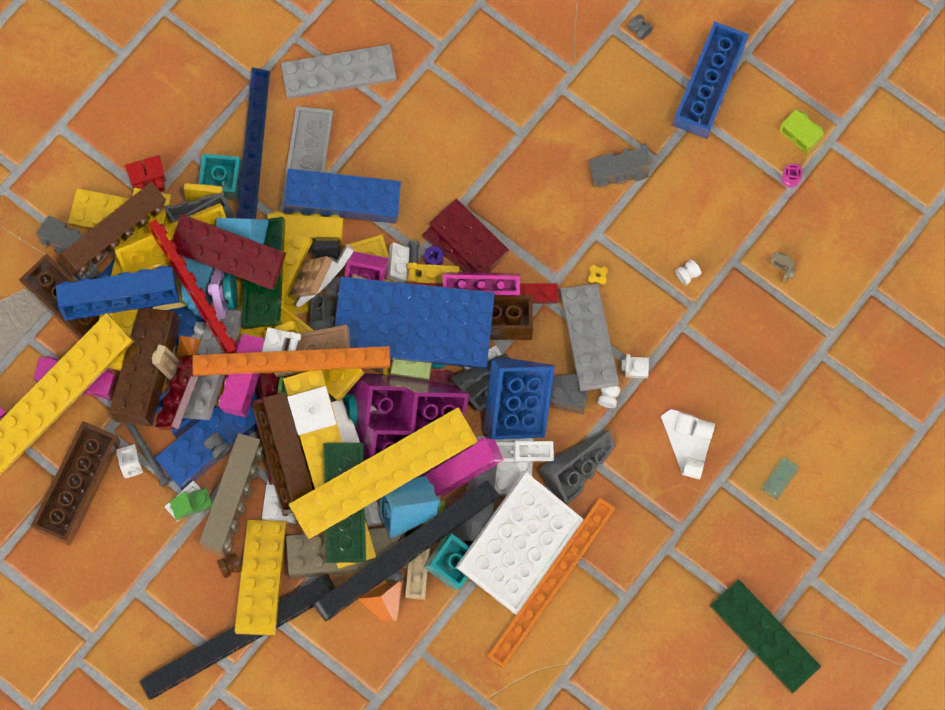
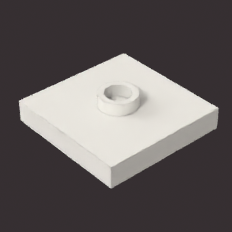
M326 386L288 397L298 436L337 425Z

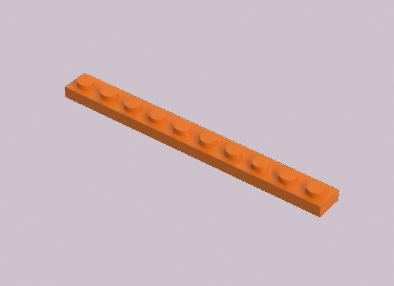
M389 346L193 355L194 376L390 368Z
M602 498L598 499L487 658L501 668H505L615 512V507Z

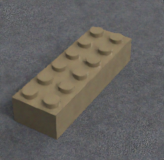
M241 433L237 435L199 542L202 549L206 552L226 558L227 553H231L233 549V536L239 532L240 524L238 522L240 516L243 517L246 512V499L252 495V482L257 479L259 462H263L265 457V451L260 439Z
M386 528L368 529L376 558L366 560L365 563H356L339 569L337 563H325V533H319L310 539L305 534L286 536L290 579L322 577L327 574L329 576L356 574L406 538L405 532L390 538ZM406 564L404 567H402V568L399 569V570H406V569H408V564Z

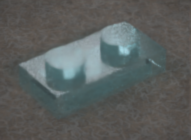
M783 457L761 490L778 500L799 470V467Z

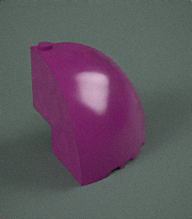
M363 374L348 391V394H352L356 401L357 419L355 429L360 443H363V460L371 458L458 407L464 416L469 393L453 386L429 380L385 374Z

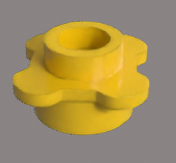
M592 265L589 269L591 273L588 281L594 284H606L608 269Z

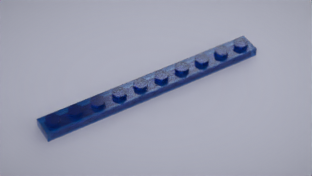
M253 67L250 71L236 219H256L270 71Z

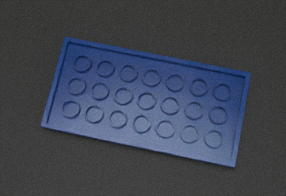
M341 277L335 327L342 325L349 327L351 348L389 346L390 359L487 369L495 292Z

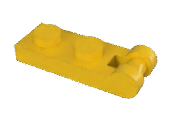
M407 263L406 270L408 271V276L406 277V283H443V272H459V266ZM416 272H421V277H417Z

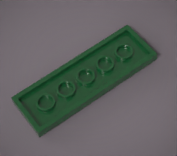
M283 217L263 219L268 220L264 244L284 252L285 219ZM283 265L274 290L244 279L241 325L244 330L280 325Z
M363 443L322 444L323 484L364 462ZM365 507L325 530V563L366 562Z
M739 579L710 605V608L791 694L822 667Z

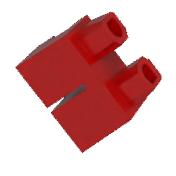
M160 155L143 159L147 175L141 160L125 164L133 189H143L152 182L160 192L166 190L165 182L167 181Z

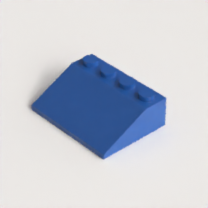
M511 358L492 359L483 431L490 439L545 438L554 365Z

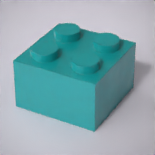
M203 154L198 184L221 186L226 199L238 200L242 171L241 158Z
M448 534L440 541L423 567L452 590L461 589L468 577L459 571L456 566L470 547L453 534Z

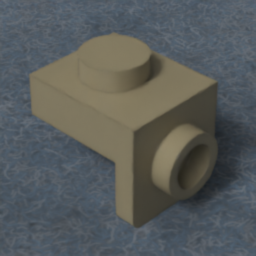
M774 252L770 265L786 272L782 282L786 283L788 278L792 279L796 271L793 268L796 261L789 259V256L784 253Z

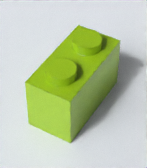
M797 109L781 124L779 130L807 155L822 140L825 133L820 125L811 122L804 112H800Z

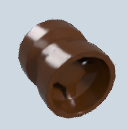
M236 553L231 554L227 561L223 558L217 560L224 578L230 577L231 572H242V567Z

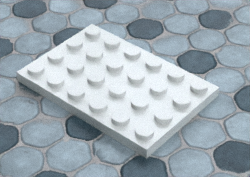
M523 472L456 568L513 614L517 615L584 519L527 472Z

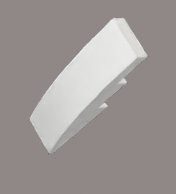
M346 244L337 260L330 257L333 261L318 293L343 268L354 251L353 247ZM315 295L297 298L295 305L300 307Z
M553 441L496 442L504 459L501 463L554 461Z

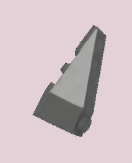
M605 430L554 457V461L547 462L539 469L545 484L564 504H569L584 490L583 485L588 479H592L595 475L593 473L599 464H603L616 446L610 430Z
M497 465L470 480L464 496L486 480H489L495 487ZM494 502L455 529L452 534L460 540L475 541L493 515Z

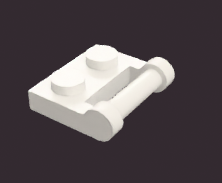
M268 328L262 352L284 351L287 339H290L288 351H296L298 341L301 340L302 335Z
M267 481L262 520L286 521L287 524H297V519L293 513L288 514V516L282 515L274 485H269Z

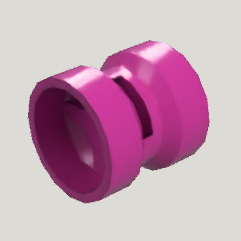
M789 164L785 167L782 182L786 187L793 188L800 183L803 174L801 167L797 164Z

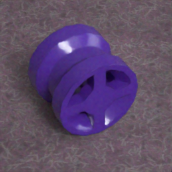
M431 246L426 249L424 254L426 265L443 264V252L439 247Z

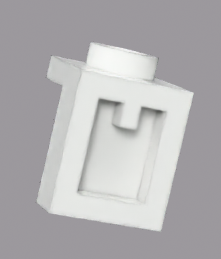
M626 354V359H622L621 371H625V377L648 378L649 358L630 357V354Z
M135 444L116 450L119 466L124 478L143 473Z

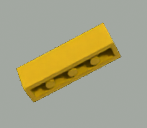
M279 211L268 213L267 219L283 217L286 230L312 239V242H315L316 237H339V245L342 246L344 220L340 216L330 215L329 217H322L319 214L305 216L301 213H292L290 215Z

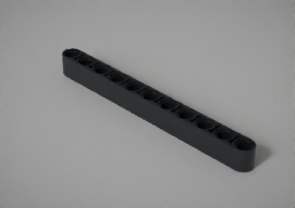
M486 480L318 600L313 605L325 622L330 620L500 497V494L492 483Z
M329 574L316 579L279 601L276 629L312 609L318 600L336 588ZM234 626L146 676L139 683L148 700H152L264 635L236 634Z

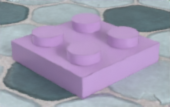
M215 268L213 275H211V283L208 284V293L212 295L213 301L211 304L216 310L217 319H225L227 312L226 304H229V302L225 300L223 295L224 271Z

